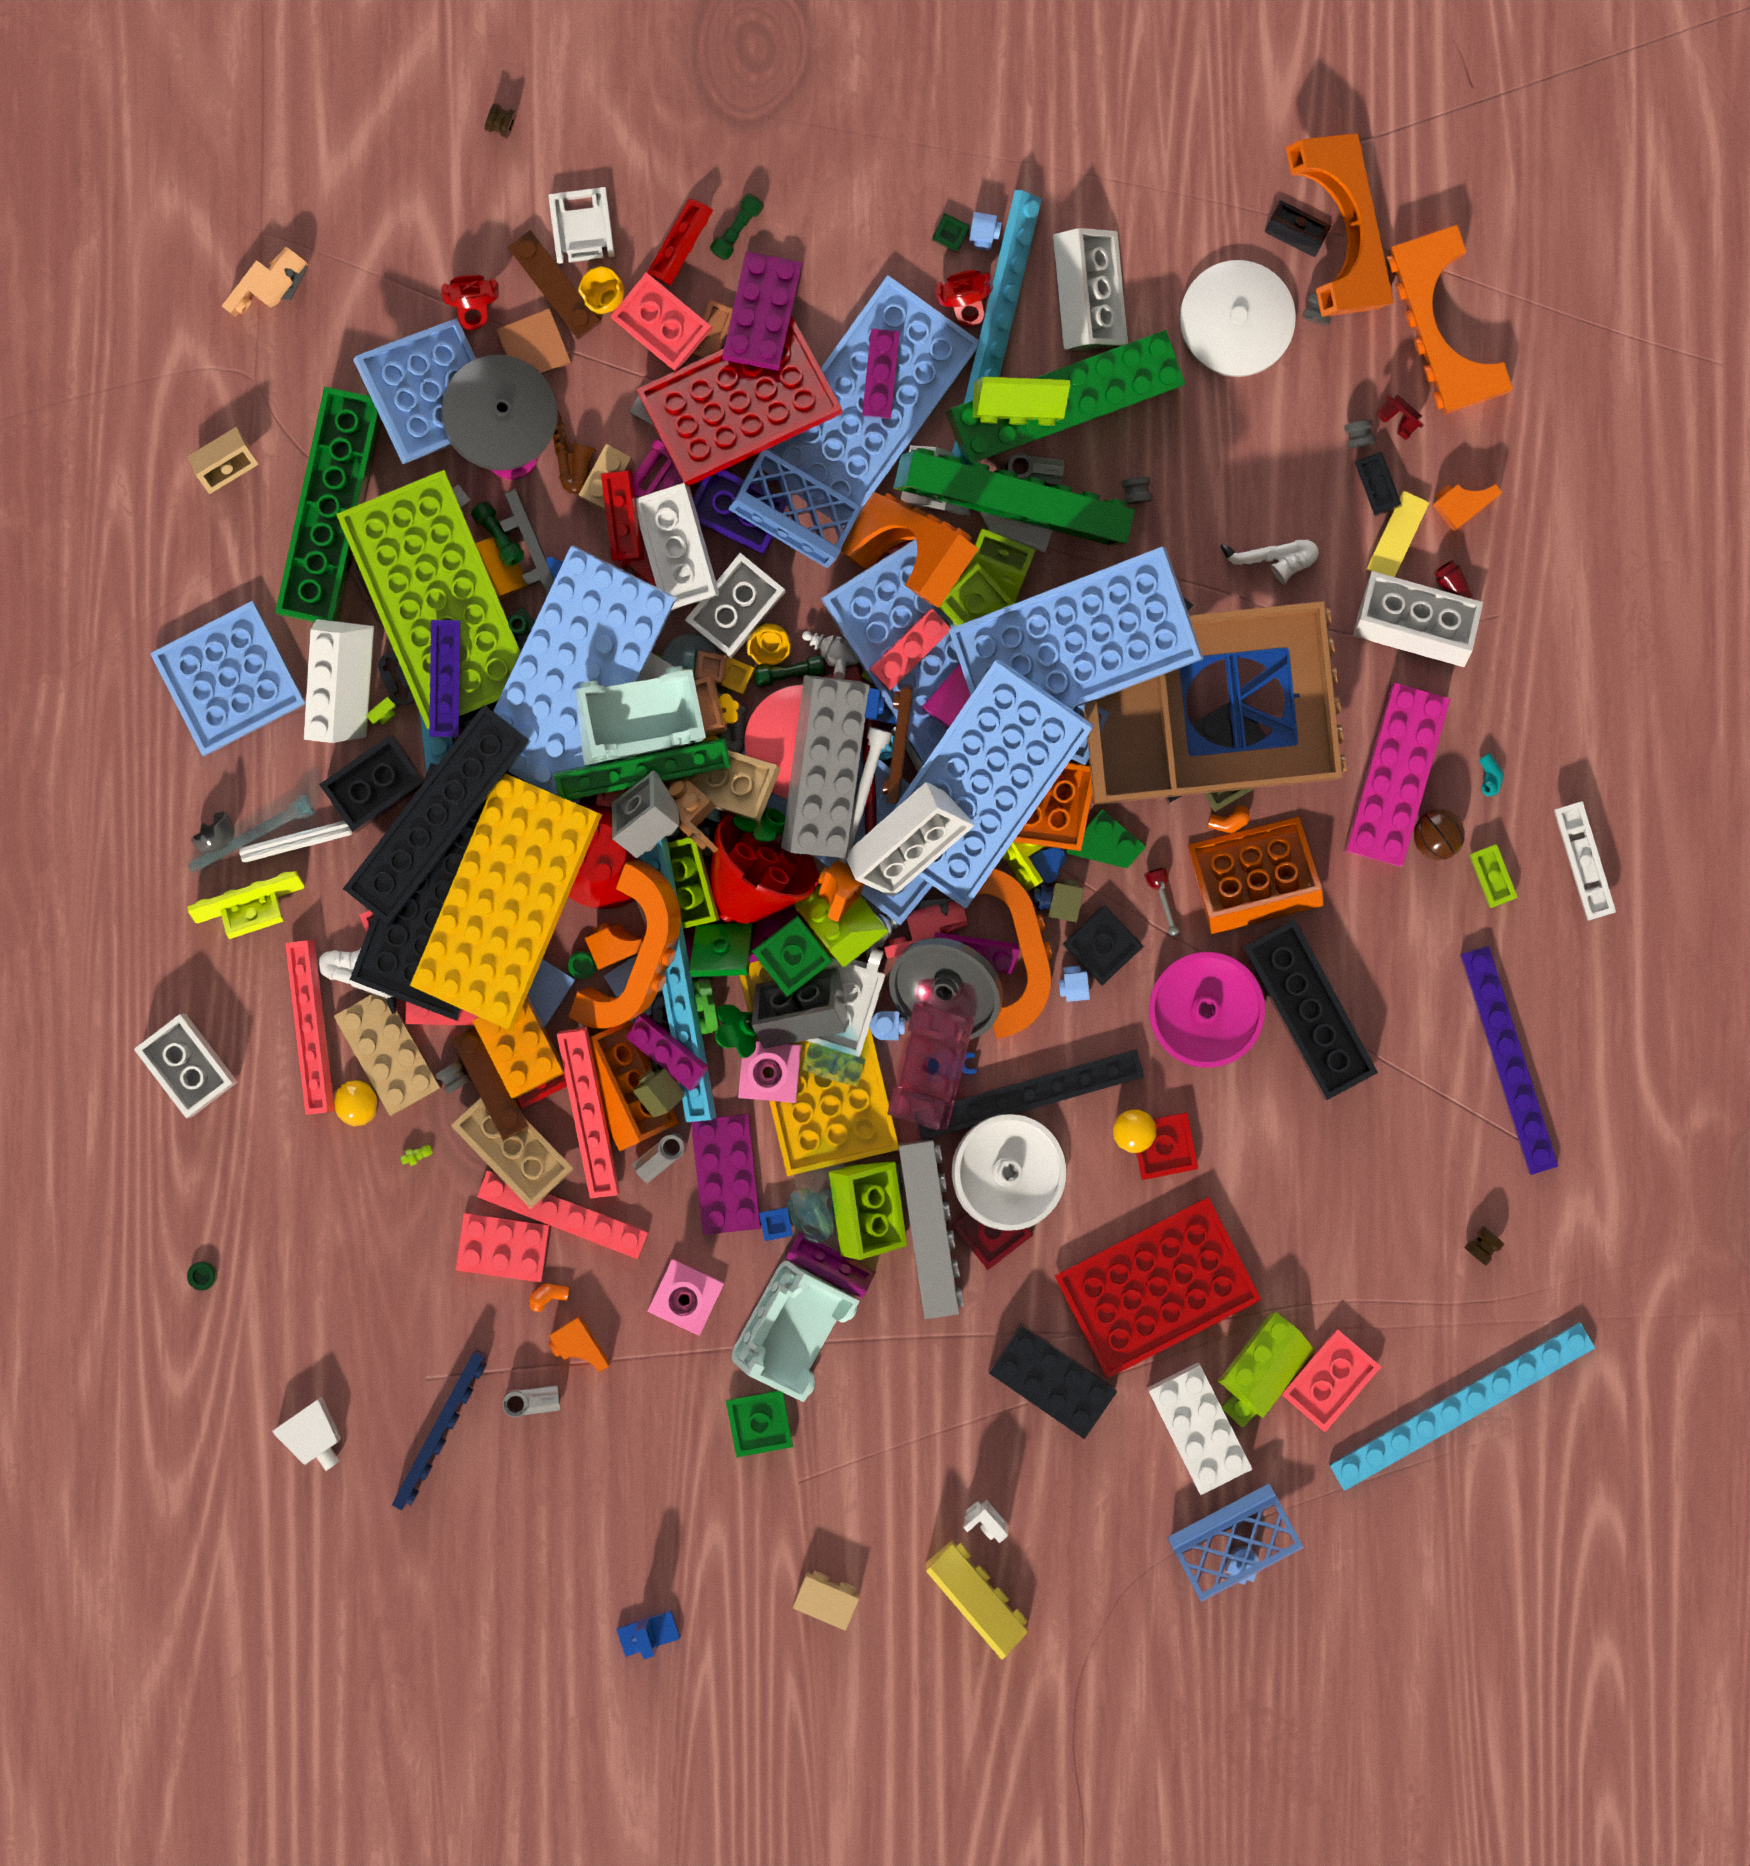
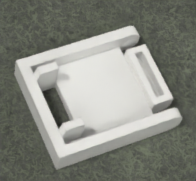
M606 187L548 194L557 264H564L563 253H568L569 263L602 259V248L607 247L609 258L615 257ZM592 197L593 208L570 211L565 209V201Z

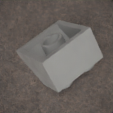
M654 770L612 802V839L636 858L645 852L651 851L661 839L673 834L679 826V808L658 773Z

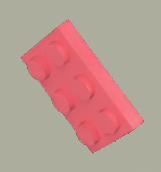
M647 272L610 315L613 321L674 371L680 369L713 329L711 325Z
M464 1213L456 1271L542 1282L550 1225Z
M1336 1328L1297 1373L1281 1395L1326 1432L1380 1370L1381 1366Z

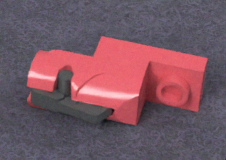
M951 898L922 900L919 908L907 917L912 940L906 941L905 936L889 940L890 946L884 947L886 957L899 956L909 945L923 939L933 938L935 932L949 934L961 927L968 926L964 907Z

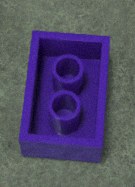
M725 470L703 479L693 498L700 526L765 556L774 536L728 510L739 492L744 479ZM754 484L749 485L747 493L755 498L764 497L761 487ZM784 498L772 500L775 510L780 513L787 511L788 506Z

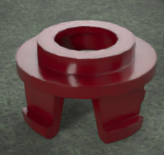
M1388 394L1385 397L1387 401L1381 410H1378L1376 416L1383 422H1387L1401 411L1406 417L1399 426L1397 434L1405 440L1410 438V435L1418 427L1422 428L1424 426L1420 421L1422 415L1398 394L1395 398Z

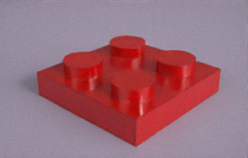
M1187 1112L1154 1118L1157 1134L1154 1142L1147 1150L1136 1153L1141 1180L1197 1170L1198 1164Z

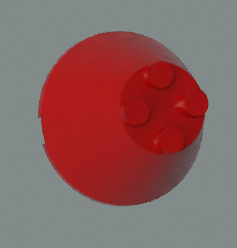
M597 795L582 798L579 805L602 814V817L568 897L590 908L612 909L624 906L635 900L617 890L616 887L625 863L639 859V857H634L612 839V808L596 806Z
M729 814L723 818L715 830L714 845L718 850L715 853L713 852L710 886L716 908L718 909V916L727 922L734 920L740 923L754 924L764 917L808 898L814 892L819 882V873L811 855L790 853L781 848L783 834L775 836V839L771 842H760L755 840L753 833L744 832L734 824L733 818L736 816L735 814Z

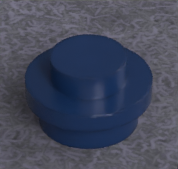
M1046 882L1040 883V887H1034L1032 903L1037 905L1038 911H1042L1043 908L1050 909L1053 887L1047 886Z

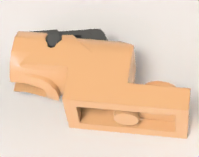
M286 246L269 262V269L256 260L223 303L222 307L236 317L238 313L243 314L249 308L252 302L250 300L252 295L270 308L277 305L281 300H291L306 274L309 264Z

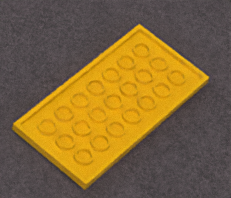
M505 774L488 796L410 986L513 1031L602 814Z
M815 932L812 933L827 954L834 957ZM759 961L750 963L748 975H739L748 1012H753L755 985L773 981ZM870 1026L860 1057L806 1040L790 1043L801 1045L796 1103L769 1101L787 1176L899 1150ZM765 1067L763 1075L767 1078L773 1077V1068Z

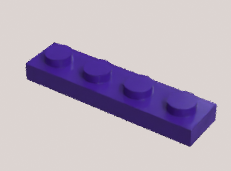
M431 620L429 737H459L461 620Z

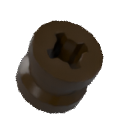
M494 103L486 119L485 131H496L500 133L501 137L508 138L514 126L517 112L512 109L504 110L499 104Z

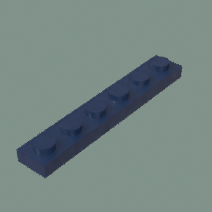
M477 1349L473 1352L396 1495L392 1506L401 1511L406 1504L412 1506L419 1493V1490L415 1489L420 1479L426 1480L433 1465L429 1464L430 1459L434 1453L439 1455L447 1440L442 1437L447 1428L452 1430L458 1421L460 1414L456 1413L460 1403L462 1402L466 1405L474 1389L470 1385L474 1377L480 1379L487 1366V1363L483 1362L486 1354Z

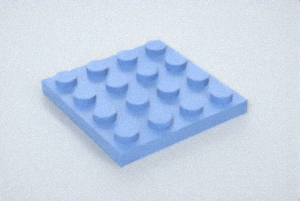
M457 318L362 353L353 359L402 464L451 446L441 420L443 395L455 373L465 364L476 359ZM497 406V410L499 412H502L500 407Z
M254 601L150 653L202 756H206L306 704Z

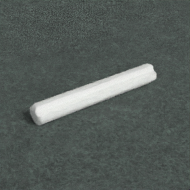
M343 820L245 846L239 849L242 862L247 863L349 836L352 834V831Z

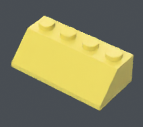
M951 1541L926 1562V1572L1003 1660L1028 1633L1025 1626L1028 1621L1018 1609L1012 1611L1006 1604L1009 1598L999 1587L994 1590L988 1583L990 1579L988 1573L980 1565L975 1567L970 1562L971 1554L962 1543L956 1545Z

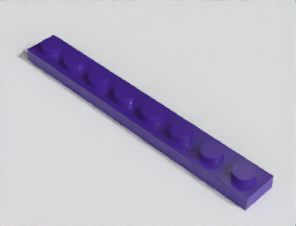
M1486 946L1460 954L1529 1175L1558 1167L1490 948Z

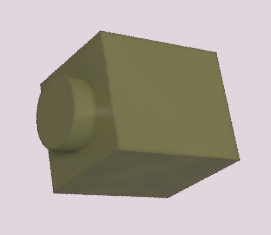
M1062 878L1061 884L1055 883L1048 917L1077 923L1084 892L1083 888L1078 887L1079 882Z
M666 1068L655 1072L652 1069L647 1071L638 1079L640 1084L633 1090L634 1094L653 1118L668 1113L686 1095Z

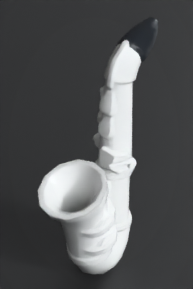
M1295 540V542L1279 546H1269L1242 553H1236L1235 550L1225 544L1220 545L1225 557L1234 565H1252L1253 563H1261L1264 560L1265 562H1271L1274 559H1278L1279 562L1271 564L1270 568L1283 585L1287 584L1288 579L1294 573L1310 567L1319 555L1318 547L1309 540Z
M333 950L325 952L319 957L317 962L318 969L323 976L330 980L351 984L355 988L385 997L391 1013H396V997L349 980L360 950L354 952Z

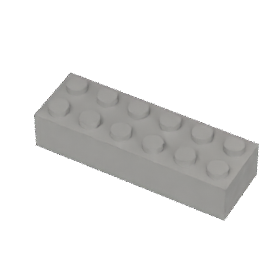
M804 675L781 848L790 853L846 858L869 684L853 680Z
M933 1139L899 1143L924 1319L958 1315V1307H964L961 1287L955 1288L954 1278L960 1277L957 1258L951 1259L950 1250L955 1249L953 1230H947L946 1221L951 1220L949 1203L948 1201L943 1202L941 1192H946L947 1189L944 1173H938L937 1163H942L940 1144L934 1145Z

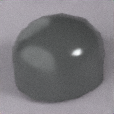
M225 811L214 814V823L212 825L201 824L200 833L191 838L195 848L201 852L211 853L222 850L229 845L235 831Z

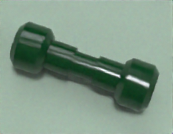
M750 193L745 194L740 201L741 209L735 216L732 225L726 229L722 237H716L709 246L710 251L724 261L729 260L733 254V245L744 226H747L752 217H758L764 209V203Z
M486 501L480 502L472 509V518L477 525H483L487 532L492 535L495 544L500 549L499 557L506 566L516 565L523 559L524 551L518 543L512 542L507 534H504L495 518L496 511L491 503Z
M820 655L810 656L806 662L795 663V665L771 667L767 663L755 667L756 682L760 688L772 686L774 681L785 680V678L797 676L798 678L804 677V675L824 677L826 675L823 657Z

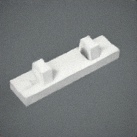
M1583 801L1555 809L1554 814L1587 921L1615 913V906Z

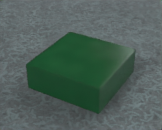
M944 213L932 237V241L958 253L970 229V225Z

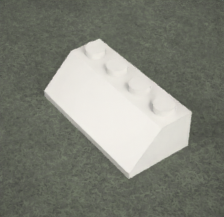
M1077 228L1054 234V252L1064 350L1085 351L1116 348L1128 344L1118 232Z
M1372 571L1358 612L1353 636L1465 667L1473 651L1483 602Z
M319 619L315 621L310 630L304 740L335 743L365 738L367 736L368 717L366 714L369 712L374 626Z
M925 782L847 851L846 859L855 880L894 897L975 825L945 791Z

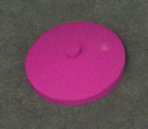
M1198 952L1179 958L1170 964L1158 977L1149 999V1019L1156 1039L1171 1056L1191 1066L1213 1068L1239 1059L1254 1045L1263 1027L1265 1001L1258 981L1245 965L1224 954Z

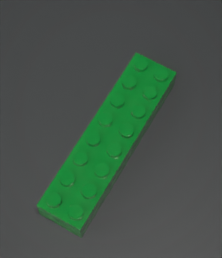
M1164 330L1033 378L1070 380L1064 419L1056 421L1055 426L1038 425V420H1027L1025 425L1009 424V419H998V423L994 424L980 423V418H972L973 400L945 412L966 465L1131 406L1186 384L1167 331Z
M324 386L275 613L280 616L315 623L317 619L338 622L349 572L348 568L350 567L353 552L336 514L364 503L382 421L371 396Z
M917 448V450H911V452L901 455L893 489L1110 546L1127 544L1135 509L1128 508L1125 501L1117 499L1101 501L1098 494L1083 491V494L1072 493L1073 488L1060 484H1056L1055 487L1045 486L1044 480L1034 477L1018 479V474L1008 470L992 472L989 471L990 466L982 463L973 462L972 465L961 464L962 459L951 455L935 457L934 451L925 448Z

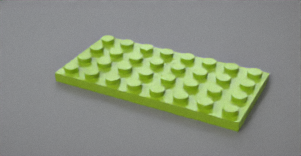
M445 470L336 514L426 728L430 729L431 620H461L459 716L481 708L483 705L498 701L521 651L513 632L509 628L507 617Z

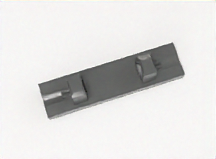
M514 489L505 493L513 516L500 521V524L506 534L520 528L536 566V569L523 574V579L528 587L542 582L548 595L555 579L547 565V559L520 495Z

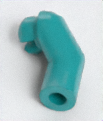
M1488 753L1478 761L1486 772L1481 791L1485 796L1491 797L1499 793L1504 773L1492 754Z

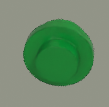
M577 951L571 955L568 961L570 973L578 979L590 978L597 969L592 954L588 951Z

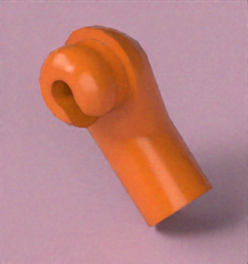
M1241 805L1237 806L1235 811L1228 817L1211 814L1207 828L1234 833L1247 825L1250 820V811L1246 806Z
M549 1283L541 1285L529 1297L531 1310L535 1312L544 1310L545 1304L551 1299L568 1301L570 1287Z

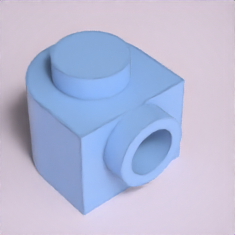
M974 212L969 243L974 244V248L989 251L991 250L993 239L999 240L1002 222L996 221V215Z
M1081 966L1063 967L1064 979L1059 980L1060 997L1066 996L1067 1002L1090 1000L1087 970L1081 971Z
M880 1011L872 1017L870 1030L880 1040H899V1035L905 1034V1017H899V1011Z
M1247 1546L1236 1547L1231 1551L1230 1555L1244 1558ZM1252 1549L1248 1560L1259 1563V1559ZM1228 1559L1225 1566L1226 1573L1231 1574L1230 1576L1237 1575L1240 1572L1242 1563ZM1247 1564L1246 1569L1252 1566ZM1257 1573L1238 1583L1246 1585L1247 1580L1254 1582Z

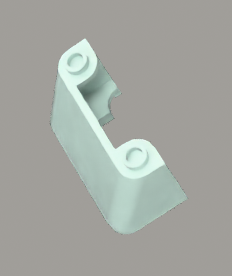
M682 666L665 669L666 674L659 678L607 687L598 685V681L581 683V688L576 690L584 764L601 763L695 744L705 739L706 736L692 669L683 670Z
M784 1261L775 1271L736 1342L731 1355L732 1361L748 1376L805 1402L807 1396L813 1392L816 1384L814 1374L810 1371L811 1366L836 1321L844 1323L852 1319L857 1312V1305L860 1301L789 1261Z

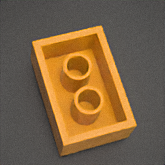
M528 995L513 1031L481 1017L472 1021L511 1099L517 1098L564 1074L563 1063Z

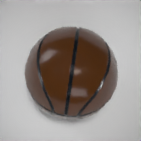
M1444 809L1426 812L1425 815L1419 818L1414 828L1416 847L1423 855L1433 860H1445L1453 857L1460 851L1465 840V830L1461 820L1452 812Z

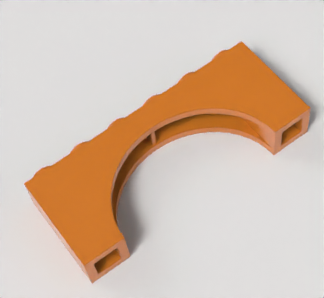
M1358 133L1301 139L1286 146L1291 175L1310 178L1324 187L1338 205L1346 227L1347 252L1343 267L1332 282L1316 288L1321 317L1378 310L1394 303L1393 291L1389 282L1386 268L1387 263L1383 254L1381 235L1376 221L1374 202L1370 193L1369 179L1365 169Z
M1458 225L1395 245L1388 251L1389 256H1386L1388 268L1391 273L1395 272L1399 282L1395 284L1397 295L1400 300H1405L1408 309L1404 312L1407 324L1410 328L1414 327L1417 338H1414L1417 353L1419 355L1423 354L1426 365L1423 366L1425 377L1428 382H1433L1436 391L1432 393L1437 410L1442 409L1443 415L1508 394L1513 390L1504 362L1481 364L1460 356L1445 342L1437 328L1432 303L1435 284L1442 270L1451 262L1463 257L1467 252Z
M874 492L856 518L841 547L840 553L856 565L868 569L892 547L908 540H916V562L905 586L926 602L939 608L979 549L970 542L972 537L962 529H956L946 521L942 522L931 514L927 515L919 508H913L905 501H899L889 493L882 496Z

